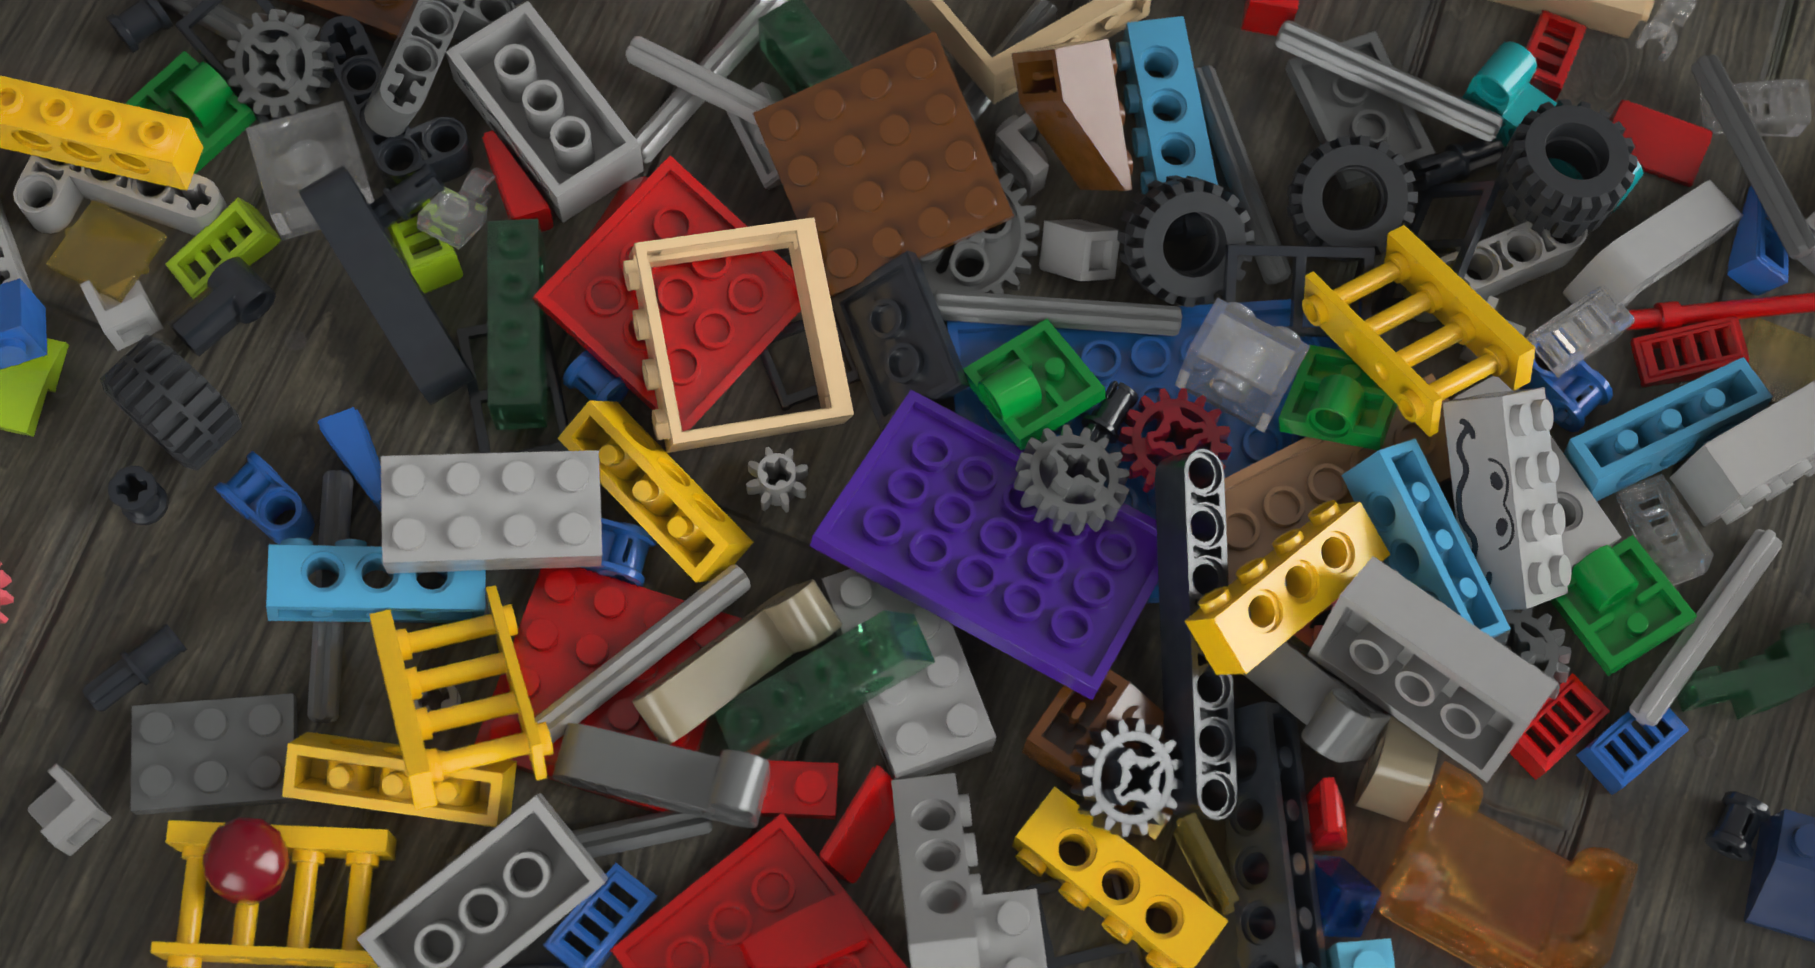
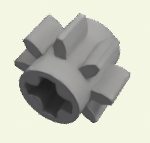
M766 447L765 457L760 463L756 461L748 462V472L757 479L746 483L747 494L755 495L760 493L761 510L766 511L770 505L781 506L785 513L789 512V502L794 496L806 498L807 488L797 481L803 480L808 476V466L803 464L795 466L793 462V449L789 448L785 454L773 453L770 447ZM779 474L786 476V481L779 480L775 486L769 484L768 478L775 480Z

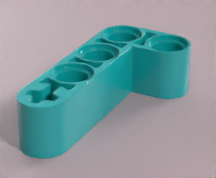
M1511 41L1503 42L1473 77L1462 97L1503 117V122L1496 135V139L1501 140L1505 147L1518 125L1531 110L1537 111L1541 104L1549 101L1554 106L1557 104L1554 100L1529 84L1537 69L1536 60L1525 47ZM1548 158L1551 165L1561 174L1569 178L1583 180L1581 174L1571 164L1560 159ZM1638 160L1637 167L1633 172L1636 175L1633 183L1612 213L1617 210L1643 176V169Z

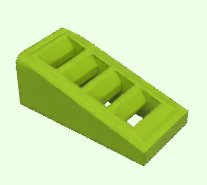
M238 197L209 226L200 231L166 262L165 265L189 295L195 299L208 288L207 282L210 275L224 261L233 257H240L250 266L271 251L282 240L254 206ZM246 225L252 230V233L247 237L240 230ZM228 237L237 245L232 251L223 242ZM211 249L221 258L217 265L206 254ZM195 260L207 273L201 279L189 266Z
M430 199L410 212V214L423 210L424 214L399 224L396 222L388 227L398 252L424 294L463 277L456 252ZM438 244V245L435 246V247H432V248H430V249H427V250H425V251H422V252H420V253H417V254H415V255H412V254H414V253H416V252H419V251H421V250H424V249H426V248H429V247H431V246H434V245Z

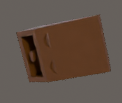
M1109 38L1061 43L1011 53L1019 103L1081 190H1132L1131 175L1133 172V161L1125 145L1123 132L1125 111L1121 101L1118 99L1115 81L1117 60L1114 52L1110 49Z
M1110 669L1093 700L1063 685L1027 737L1022 753L1073 787L1075 784L1080 783V775L1070 772V765L1082 764L1084 757L1078 753L1076 747L1078 744L1092 745L1093 741L1089 734V730L1092 727L1106 729V720L1110 718L1122 719L1124 721L1126 717L1144 719L1145 724L1162 727L1160 738H1164V712L1129 681ZM1134 741L1122 743L1125 748L1138 749L1141 747ZM1116 804L1113 807L1120 813L1132 810L1129 805L1122 806ZM1163 807L1161 810L1165 819V823L1162 826L1148 823V834L1144 835L1145 837L1155 842L1173 815L1170 808Z

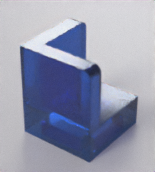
M1314 855L1323 936L1360 938L1382 892L1344 858Z

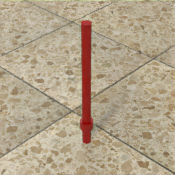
M1815 292L1680 305L1678 301L1655 303L1653 308L1619 311L1616 322L1620 331L1655 328L1656 331L1663 332L1680 328L1682 325L1697 324L1729 317L1748 319L1815 312Z

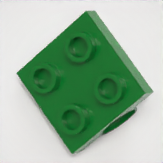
M186 51L181 53L125 103L190 119L203 146L194 174L199 172L256 120L253 110L245 103L238 101V97L233 93L230 86L210 65L204 61L198 63Z
M1047 318L963 368L970 385L969 387L1020 451L1026 448L1030 438L1039 440L1044 429L1049 428L1054 431L1106 399L1105 387Z
M1309 344L1280 413L1279 429L1280 432L1378 451L1382 449L1398 405L1343 350Z
M1633 535L1612 548L1610 545H1605L1584 557L1571 571L1568 593L1550 600L1607 676L1615 673L1690 626L1697 618L1695 612Z

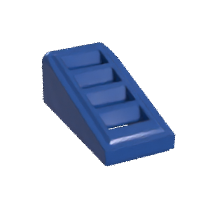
M1750 186L1742 211L1744 216L1740 219L1729 258L1728 276L1751 294L1758 296L1788 283L1789 256L1770 220L1766 219L1768 216L1754 189Z
M353 407L320 419L317 423L327 442L377 509L382 512L381 464L367 425L358 409L355 410Z
M1670 708L1660 719L1670 730L1665 736L1656 726L1640 724L1656 742L1652 747L1631 725L1636 718L1628 710L1577 753L1576 756L1611 795L1615 794L1689 731L1688 727ZM1623 732L1643 755L1637 758L1617 735ZM1610 743L1627 762L1629 767L1624 770L1606 750L1605 745Z
M617 863L606 873L607 881L578 904L543 944L551 954L569 968H601L613 954L610 949L627 937L658 898L656 894ZM615 883L638 901L631 909L609 892ZM601 900L623 917L617 925L595 909ZM587 918H590L608 933V936L602 942L581 926ZM573 935H576L594 950L588 958L584 957L567 943Z

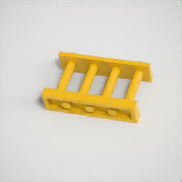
M1405 225L1388 233L1384 264L1332 290L1314 271L1305 275L1302 307L1309 322L1314 326H1320L1398 405L1402 415L1408 421L1415 422L1429 437L1438 433L1442 401L1489 375L1499 377L1513 391L1530 383L1536 347ZM1393 281L1401 283L1412 294V296L1366 320H1362L1348 306ZM1423 312L1433 314L1445 325L1397 352L1380 337L1385 332ZM1456 343L1466 345L1478 357L1430 384H1427L1411 368Z
M496 585L486 587L490 614L407 633L406 628L395 629L391 609L369 614L415 811L437 805L433 783L444 781L443 775L529 754L536 781L547 778L544 756L553 754L549 729L546 721L536 724L511 636L518 635L512 604L502 606ZM495 635L500 652L417 672L416 667L405 669L404 661L413 659V653ZM506 673L511 691L509 693L427 712L426 707L415 709L413 701L422 699V693ZM515 713L518 715L522 733L438 753L436 748L425 750L423 741L433 739L432 733Z
M168 820L166 843L182 852L181 858L187 860L176 943L152 942L151 945L152 954L163 960H168L167 968H201L202 962L334 968H380L370 954L364 951V947L357 938L366 932L373 869L379 867V860L395 861L397 839L389 830L271 825L280 831L287 846L288 854L291 856V863L296 864L287 946H254L259 903L255 905L236 904L231 945L199 944L207 884L202 863L204 850L211 835L219 826L225 823ZM325 858L346 859L345 865L351 867L342 950L309 948L318 866L324 865Z

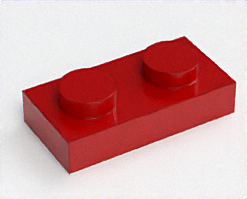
M767 760L770 763V778L760 817H777L783 813L786 818L836 820L838 763Z

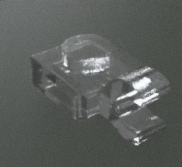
M1664 0L1651 23L1647 24L1638 36L1635 46L1641 50L1648 39H1656L1662 44L1663 48L1658 59L1660 61L1666 60L1678 41L1673 24L1676 23L1682 27L1698 1Z
M476 167L465 179L459 193L445 187V190L439 192L418 213L417 229L460 250L487 221L488 208L486 206L492 199V194L485 191V189L494 180L495 175Z

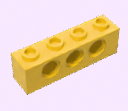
M0 76V148L185 191L188 190L203 150V146L190 119Z
M589 400L557 438L569 451L599 450L600 483L696 583L713 580L729 566L734 565L754 543L618 402Z
M1330 500L1317 506L1308 513L1307 516L1310 521L1300 529L1290 530L1276 538L1272 542L1274 550L1264 558L1253 559L1241 566L1235 572L1237 579L1229 586L1217 588L1199 600L1200 609L1187 618L1185 623L1216 675L1247 674L1338 599L1373 556L1382 562L1391 555L1360 501L1337 504L1335 500ZM1248 607L1251 610V618H1249Z
M306 732L288 743L282 797L497 827L511 814L517 761L502 760L443 775L444 781L433 783L437 805L415 811L400 745Z
M1054 787L1016 835L1012 847L1019 852L1016 855V859L1033 874L1041 877L1045 872L1054 880L1056 879L1062 883L1058 890L1059 893L1075 907L1085 910L1089 906L1105 920L1101 925L1114 938L1124 944H1128L1131 939L1136 941L1141 948L1148 952L1145 960L1153 968H1194L1228 923V920L1120 836L1110 834V830L1106 831L1093 827V817L1080 814L1078 811L1080 805ZM1065 842L1078 843L1086 853V862L1079 866L1066 864L1059 856L1058 847ZM1110 874L1122 877L1129 888L1128 897L1122 900H1114L1108 897L1102 888V878ZM1160 908L1168 913L1172 921V928L1169 933L1158 934L1148 927L1145 920V914L1148 909Z

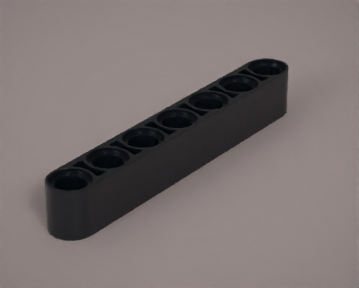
M1200 449L1165 457L1159 462L1155 472L1164 738L1173 739L1176 743L1173 750L1169 753L1170 758L1182 759L1184 764L1179 769L1173 771L1174 778L1183 781L1184 787L1172 789L1170 796L1178 804L1176 809L1170 808L1172 812L1179 818L1187 820H1220L1233 812L1237 802L1233 675L1215 674L1185 623L1187 618L1200 609L1198 602L1202 597L1217 588L1229 586L1223 465L1218 456L1212 451Z

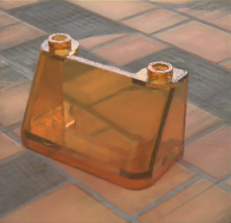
M1444 761L1433 776L1383 878L1375 899L1376 906L1381 914L1393 923L1475 968H1603L1611 958L1639 865L1604 847L1585 848L1571 862L1477 812L1484 796L1483 787L1469 773Z

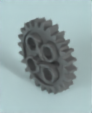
M992 162L994 169L997 173L996 163ZM1009 173L999 180L1015 218L1005 222L1006 225L1000 232L989 234L983 231L956 243L950 263L943 274H939L936 270L944 261L946 255H948L951 246L919 259L933 295L937 290L1004 294L1002 288L1005 285L1015 291L1020 289V281L1015 275L1016 272L1030 275L1032 265L1023 257L1037 256L1038 246L1033 242L1027 241V239L1039 236V225L1025 223L1036 216V209L1033 205L1020 206L1027 198V190L1025 188L1017 189L1013 192L1010 191L1014 182L1013 174ZM972 258L982 263L983 270L975 277L962 276L956 270L959 263L965 259Z

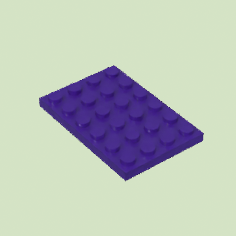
M910 390L813 534L810 547L1093 700L1159 581L1156 520L1123 503L1116 518L1113 521L1105 519L1101 529L1097 532L1091 529L1087 523H1085L1080 535H1074L1070 524H1063L1058 533L1054 532L1053 520L1046 517L1043 521L1037 523L1034 518L1038 509L1035 506L1022 508L1020 502L1025 491L1014 489V482L1018 475L1015 467L1020 454L1024 453V449L1020 451L1013 443Z

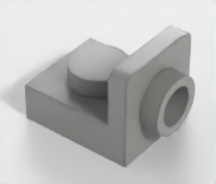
M1025 113L1021 117L1017 115L1009 117L998 127L995 132L996 138L992 157L1007 174H1013L1014 182L1020 188H1025L1027 196L1030 198L1044 188L1049 165L1043 150L1035 142L1030 141L1035 137L1037 127L1028 114Z

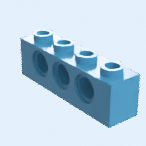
M1184 16L1127 22L1122 42L1116 43V60L1119 71H1126L1128 85L1124 86V103L1127 114L1134 113L1137 128L1132 130V144L1135 156L1143 157L1145 172H1141L1140 177L1142 194L1145 195L1149 192L1147 185L1157 180L1164 183L1167 176L1174 175L1183 178L1192 176L1218 185ZM1147 71H1158L1165 77L1155 78L1150 76ZM1165 113L1171 116L1174 120L1163 121L1158 119L1154 114ZM1163 157H1176L1183 164H1169L1163 159Z
M1742 357L1571 438L1564 451V455L1595 500L1599 501L1693 456L1707 442L1766 409L1773 396L1745 358Z
M1416 438L1378 450L1342 474L1354 502H1361L1391 554L1384 560L1388 567L1400 573L1404 578L1436 600L1444 603L1449 609L1481 631L1489 634L1492 638L1511 629Z
M288 538L282 540L281 545L269 544L268 621L371 622L369 614L391 609L394 622L453 623L483 616L485 613L486 570L436 572L444 578L445 584L433 590L426 589L417 582L416 578L424 572L389 573L388 575L392 579L391 583L384 588L375 589L367 586L363 581V577L375 570L387 573L382 563V547L367 546L365 541L357 539H343L336 541L335 546L313 545V542L308 539ZM324 569L333 572L338 580L330 587L319 588L312 585L308 578L315 571Z

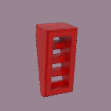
M1542 10L1526 46V49L1533 55L1537 63V69L1529 84L1556 102L1587 26ZM1543 33H1546V34H1548V35H1551V36H1554V37L1559 38V39H1561V40H1564V41H1566V42H1569V45L1564 44V43L1559 42V41H1556V40L1551 39V38H1549V37H1546V36H1544V35H1542V34H1543Z
M493 130L485 132L482 139L486 155L514 236L522 239L552 229L554 225L547 201Z
M1738 317L1711 320L1633 338L1630 341L1642 387L1696 380L1742 357L1749 362V353ZM1696 343H1702L1706 360H1700ZM1680 345L1685 365H1679L1674 346ZM1653 349H1661L1666 369L1658 370Z
M1572 673L1568 676L1566 683L1560 684L1558 697L1546 700L1509 753L1537 780L1576 745L1610 710ZM1571 691L1591 712L1586 719L1564 697L1566 693ZM1555 704L1577 725L1574 730L1551 709ZM1542 716L1564 737L1561 742L1541 724L1539 719ZM1531 728L1552 751L1546 754L1527 735L1526 731Z
M1334 777L1322 778L1306 795L1313 851L1343 850L1347 847L1348 843L1344 802Z

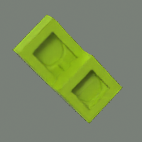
M47 338V355L0 370V430L34 437L47 391L54 393L56 391L69 344Z

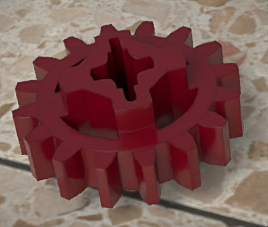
M1162 388L1159 390L1156 403L1144 395L1141 397L1138 405L1140 412L1129 409L1124 422L1129 427H1122L1118 441L1127 444L1121 448L1120 452L1123 455L1121 461H1133L1129 469V478L1134 479L1142 475L1146 479L1143 486L1144 492L1148 493L1155 486L1156 468L1165 457L1206 449L1217 455L1220 461L1228 459L1232 447L1222 442L1227 440L1231 432L1230 427L1216 425L1222 411L1219 408L1210 412L1204 410L1207 398L1204 395L1198 397L1193 403L1187 400L1188 394L1185 388H1181L1176 399H1170L1167 390ZM1156 419V431L1148 432L1146 437L1141 438L1143 429ZM1167 438H1173V442H1166ZM1176 445H1184L1181 450L1176 448Z

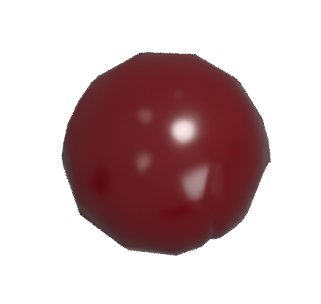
M239 817L219 826L211 835L204 850L202 865L205 878L215 893L232 904L255 905L275 895L280 890L289 865V854L279 830L263 819Z

